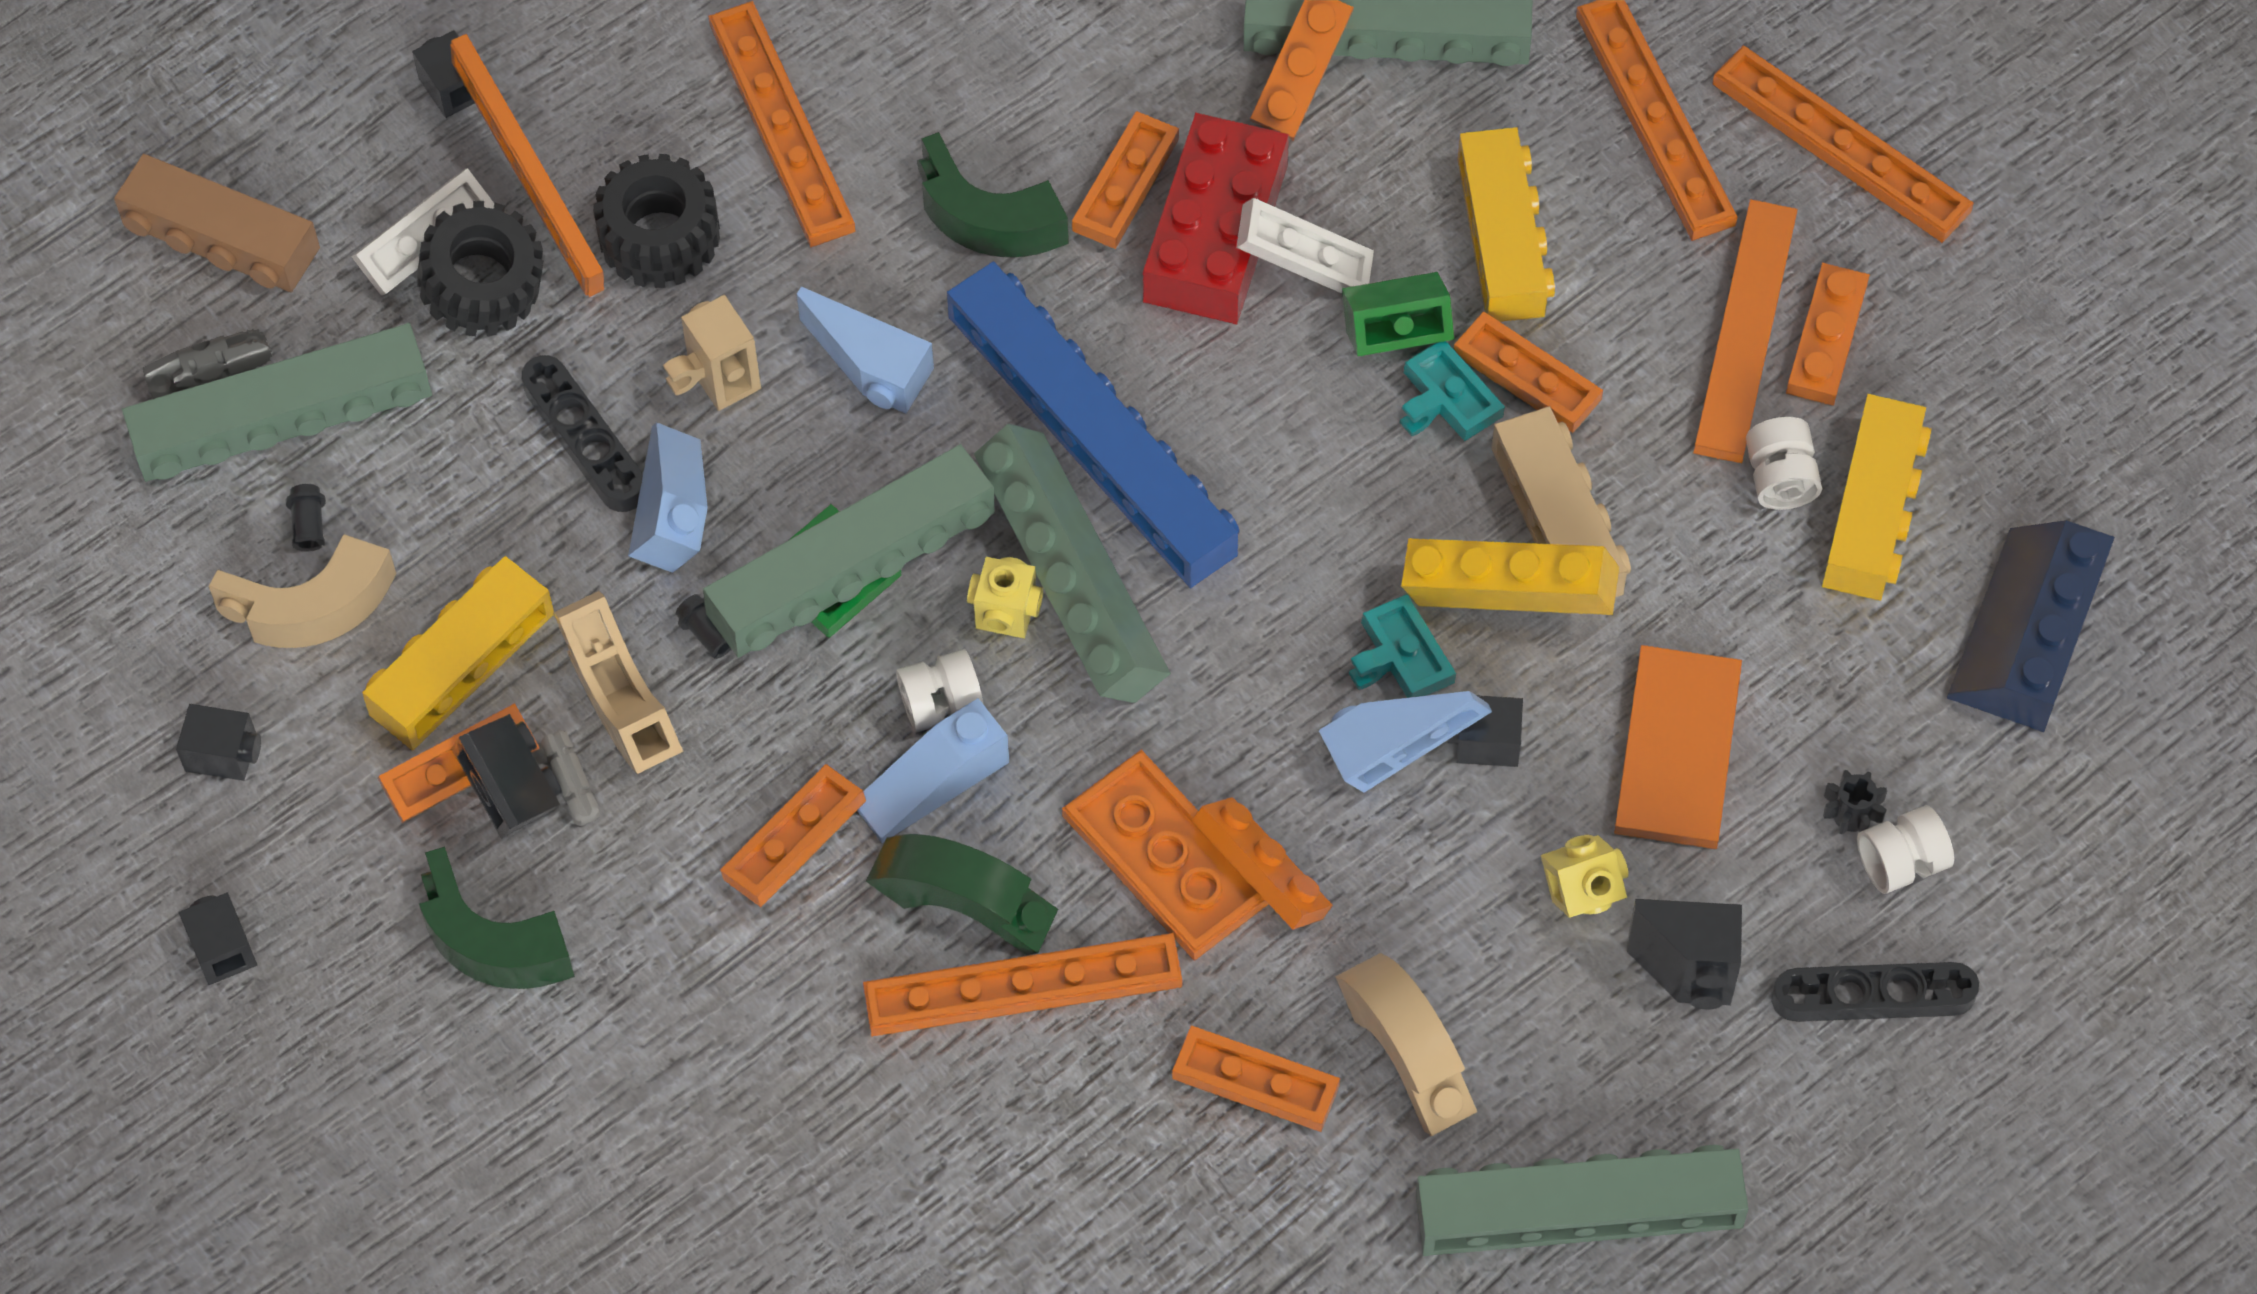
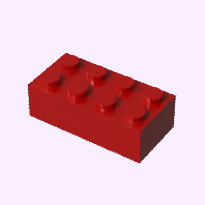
M1195 112L1143 270V303L1238 325L1259 258L1236 248L1242 207L1244 203L1253 198L1275 207L1288 167L1289 134Z

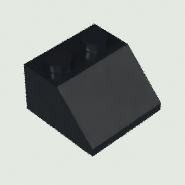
M510 714L460 736L451 749L501 839L556 810L560 805L556 796L562 793L561 787L548 766L540 769L531 751L536 749L537 745L528 727L523 721L515 724Z
M1635 899L1627 938V953L1678 1003H1691L1693 1007L1704 1010L1717 1009L1722 1005L1731 1006L1741 966L1742 905Z

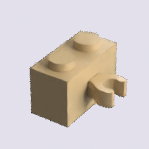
M725 294L711 302L705 301L697 304L688 314L681 317L687 356L674 357L663 365L669 375L666 378V382L675 395L687 392L699 382L717 410L720 411L761 389L754 337Z

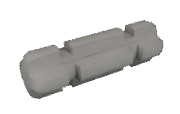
M558 730L553 734L546 735L542 739L543 750L548 762L551 764L553 774L561 787L562 795L568 804L574 823L583 826L589 822L596 821L600 817L599 806L590 790V785L576 753H574L568 734L565 731Z

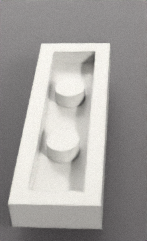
M468 168L464 169L351 257L379 294L385 295L418 269L421 242L424 241V233L429 224L435 226L436 217L440 213L445 211L451 216L454 205L464 203L466 209L473 208V201H484V207L493 209L494 202Z
M1256 198L1243 204L1236 248L1342 293V288L1369 284L1374 250Z

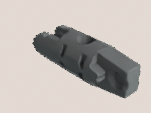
M253 328L246 332L242 331L226 337L222 335L177 350L143 367V373L153 399L253 370L257 366L262 367L263 364L271 361L272 350L266 342L267 339L263 332Z

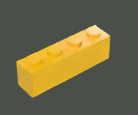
M1517 127L1460 133L1457 161L1484 310L1499 322L1545 317L1547 298L1555 296V284L1552 268L1543 267L1542 256L1547 255V240L1544 227H1536L1534 215H1539V197L1537 187L1528 186L1526 174H1531L1532 172L1529 146H1521Z
M1867 394L1822 584L1823 588L1881 601L1886 582L1896 585L1903 555L1893 553L1896 540L1906 542L1913 513L1903 510L1906 497L1916 499L1922 470L1913 468L1915 455L1925 457L1932 428L1922 426L1926 407Z
M1408 538L1401 587L1418 606L1613 615L1619 565L1605 546Z
M506 556L493 567L489 566L483 569L474 580L472 588L458 601L453 600L449 602L439 613L437 621L425 633L412 637L404 646L401 656L387 669L378 670L369 679L365 690L362 692L369 716L409 749L415 750L554 615L549 590Z

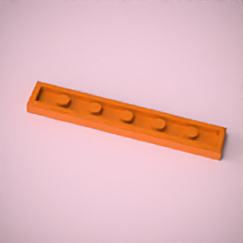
M1596 0L1578 6L1576 17L1691 241L1735 227L1738 217L1625 0Z
M750 1L709 15V24L810 248L856 232L855 222L754 2Z
M464 34L451 40L450 48L453 66L585 296L591 297L604 291V274L601 266L468 35Z
M1743 45L1714 74L1712 84L1941 243L1972 212L1974 204L1972 201Z
M1750 199L1693 454L1743 463L1747 444L1746 435L1750 430L1797 216L1798 209Z
M1174 933L863 982L871 1037L1182 988L1183 986Z

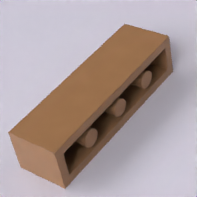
M144 153L114 197L122 223L132 233L143 237L151 235L165 241L171 248L180 253L188 254L192 252L205 257L222 270H237L249 275L255 282L266 288H274L276 286L292 293L320 249L312 221Z

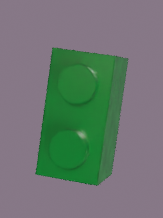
M1438 272L1342 288L1346 333L1357 356L1454 340L1451 298Z

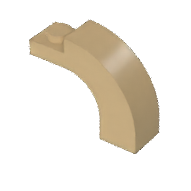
M343 534L327 566L316 577L301 585L288 588L268 587L217 570L209 584V589L216 609L221 615L237 623L247 621L254 643L278 648H299L333 640L363 622L383 600L396 576V570L389 549Z
M597 591L554 612L553 614L569 650L567 653L609 736L629 766L639 774L683 752L665 707L653 696L638 672L605 596L600 591Z
M1379 953L1335 976L1355 1023L1366 1028L1376 1037L1395 1065L1425 1133L1433 1136L1477 1112L1461 1074L1465 1067L1450 1036L1425 995L1398 963L1388 956Z

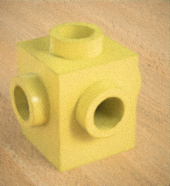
M986 557L981 575H972L967 595V603L974 604L976 629L1025 639L1031 616L1038 617L1043 598V587L1036 586L1035 566L1027 565L1022 560L1013 557L1001 559Z
M1599 835L1574 837L1565 843V847L1541 855L1552 902L1569 918L1582 913L1598 914L1604 912L1612 906L1613 902L1627 898L1623 879L1628 878L1629 873L1624 856L1618 848L1613 849Z

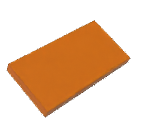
M1641 645L1614 834L1717 849L1742 660Z
M1141 749L1062 808V817L1168 933H1174L1176 942L1195 961L1269 904L1195 825L1192 819L1198 810Z

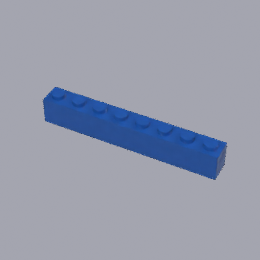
M993 261L947 291L949 319L1190 589L1238 556V534L1240 531L1233 516L1223 508L1218 510L1208 499L1207 490L1202 482L1193 474L1187 476L1178 466L1177 458L1169 445L1163 440L1157 442L1150 435L1140 413L1132 406L1126 408L1116 397V391L1110 380L1101 372L1095 374L1086 364L1085 356L1077 343L1072 339L1065 340L1058 333L1051 315L1044 307L1040 305L1035 307L1026 297L1023 285L1013 273L1005 274Z

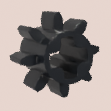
M1844 770L1840 786L1834 783H1827L1824 797L1830 802L1825 805L1823 817L1824 819L1834 818V821L1839 826V834L1841 835L1846 831L1861 832L1869 828L1871 820L1876 823H1883L1887 809L1880 804L1885 801L1887 788H1877L1871 780V772H1867L1864 775H1851L1848 770ZM1857 801L1859 803L1858 805H1853L1852 802Z

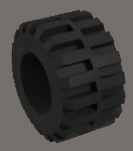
M649 154L638 156L639 162L631 164L627 160L619 164L620 172L610 171L605 176L606 186L598 187L595 194L597 203H593V213L601 253H604L607 265L610 268L616 267L617 275L624 280L633 276L634 284L645 287L647 282H654L655 288H666L665 282L674 280L676 285L685 283V275L689 273L696 277L703 271L702 262L711 263L715 256L714 247H719L720 242L717 205L710 181H705L704 173L698 167L690 170L689 161L679 157L676 162H673L668 154H659L658 159H649ZM664 212L680 217L673 224L661 229H644L635 225L641 218L653 213Z
M473 201V208L466 209L464 203L454 205L451 216L443 211L436 217L435 226L429 224L424 233L417 272V287H421L420 298L424 305L431 304L430 314L435 320L438 321L445 317L446 328L454 332L458 326L466 328L465 335L476 337L477 330H485L486 336L497 335L498 326L503 325L506 331H509L516 327L517 317L519 316L524 320L531 312V305L536 303L544 262L542 260L541 241H535L537 232L531 224L522 226L523 216L517 211H514L511 215L504 213L505 205L495 202L493 209L484 207V201ZM484 255L498 261L505 268L507 274L493 282L478 283L464 278L456 271L453 265L466 256Z

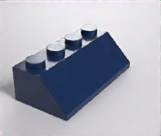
M2067 520L2010 528L1947 699L2045 732L2115 537Z

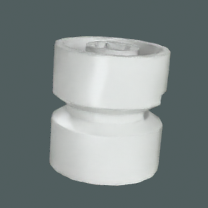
M1778 417L1761 422L1748 431L1746 443L1751 465L1755 469L1753 477L1757 497L1762 506L1774 510L1792 509L1808 504L1820 495L1822 484L1816 459L1812 458L1815 451L1810 428L1806 421L1795 417Z
M965 649L937 657L936 664L932 667H929L922 661L896 669V677L903 705L915 733L933 728L937 723L944 720L945 716L952 715L977 698L983 703L978 679L971 659ZM938 689L940 690V693H941V694H938V695H932V694H931V693L936 692Z
M1928 805L1898 816L1896 826L1886 821L1858 832L1857 846L1865 871L1877 890L1883 894L1913 883L1915 873L1925 878L1953 867L1954 851L1948 832L1938 814Z

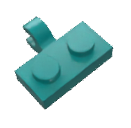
M1447 341L1435 343L1405 362L1403 373L1422 393L1410 399L1402 406V410L1407 416L1400 419L1399 423L1411 436H1415L1425 430L1439 414L1464 441L1503 418L1505 406Z
M1408 594L1363 613L1361 624L1376 648L1361 652L1351 658L1355 668L1349 671V675L1358 690L1373 685L1389 671H1391L1407 698L1427 696L1455 683L1457 673Z

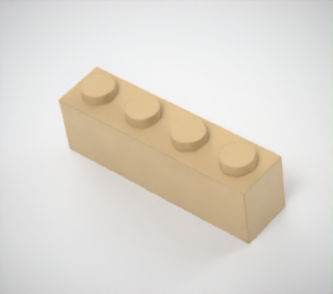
M1550 406L1494 424L1492 451L1534 542L1538 544L1605 546L1619 565L1615 597L1623 595L1626 576L1631 572L1630 561L1622 545L1615 546L1609 533L1611 532V522L1605 506L1602 503L1596 505L1591 495L1592 483L1583 462L1576 463L1571 452L1573 443L1567 425L1564 422H1557Z

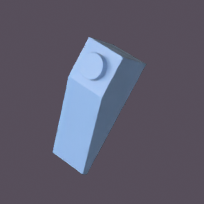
M801 287L797 292L801 322L862 395L866 396L874 405L883 409L894 408L907 414L934 369L932 343Z
M656 422L651 429L628 556L673 573L699 553L708 508L701 440Z
M1470 691L1360 703L1357 706H1349L1338 711L1332 717V722L1321 728L1319 732L1344 781L1365 793L1490 714L1492 710L1487 702Z
M977 698L937 723L863 791L866 802L857 810L880 842L884 843L887 837L895 836L1009 763L1008 735L980 699Z

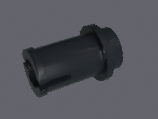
M296 485L290 489V495L285 500L286 507L291 510L292 546L299 551L321 549L322 545H325L321 510L326 504L325 495L320 493V488L316 485Z
M694 594L679 605L676 610V615L679 618L678 625L683 630L689 629L714 659L721 658L732 650L706 615L704 598Z

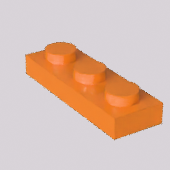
M1304 0L1250 117L1251 122L1269 130L1289 134V139L1294 141L1354 11V7L1339 0Z
M1136 111L1072 219V231L1116 249L1179 140V128Z
M1822 262L1786 394L1834 406L1870 274Z
M1484 311L1454 344V350L1468 365L1536 410L1550 406L1557 422H1564L1571 433L1575 432L1602 400L1603 389Z
M515 703L378 776V781L402 823L471 787L468 778L451 750L460 736L508 714L511 715L515 724L521 721L526 724ZM536 740L535 743L537 745V748L532 750L531 753L538 751L540 748Z
M825 764L720 869L724 881L759 907H762L866 802L863 790Z
M1233 797L1203 805L1192 819L1195 825L1292 930L1323 920L1332 908V903L1320 892L1318 884L1312 878L1305 875L1286 855L1283 846L1270 838L1253 820L1251 812Z
M1192 1025L1172 1070L1173 1080L1322 1132L1340 1087L1339 1077Z

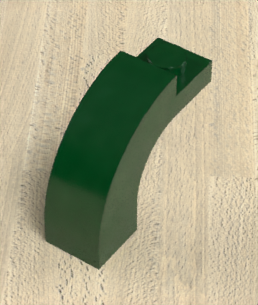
M939 132L921 138L923 158L917 160V166L923 180L924 210L936 227L951 240L978 253L1013 258L1037 255L1069 244L1068 217L1049 180L1012 193L987 192L973 186L964 179Z
M903 834L887 837L866 879L868 884L903 909L933 905L948 908L971 917L992 930L1026 956L1039 953L1059 910L1028 888L1032 879L1011 865L965 844L930 835Z
M445 846L425 852L430 871L421 874V878L429 901L419 903L430 938L451 965L477 981L510 989L543 987L575 977L555 911L512 923H501L485 919L473 912L462 899Z

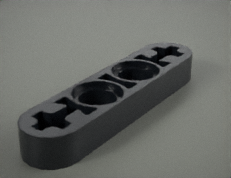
M540 355L529 360L522 369L521 378L525 394L608 508L617 512H628L636 509L643 478L640 468L562 362L549 355ZM544 375L547 379L553 378L554 388L557 393L553 398H551V393L543 382H537L536 378L538 376ZM567 407H577L584 412L582 419L574 424H563L557 420V416L561 410ZM593 442H602L610 447L609 453L599 460H590L583 455L585 447ZM612 470H616V475L624 485L630 484L631 490L624 493L620 488L614 489L613 479L610 474Z
M1958 962L1793 968L1784 971L1777 978L1772 992V1004L1774 1010L1781 1017L1795 1022L1957 1016L1966 1013L1972 1008L1979 992V980L1971 967ZM1895 980H1905L1915 988L1916 997L1911 1001L1899 1002L1889 995L1887 985ZM1926 980L1931 981L1929 990H1933L1930 1000L1925 999ZM1948 980H1956L1957 987L1963 989L1960 998H1953L1951 991L1945 989ZM1842 982H1853L1862 989L1864 998L1858 1003L1847 1004L1838 999L1834 988ZM1820 984H1826L1824 993L1825 1004L1819 1003L1821 994L1817 993ZM1790 986H1799L1800 993L1805 995L1802 1004L1794 1003L1793 997L1787 995Z

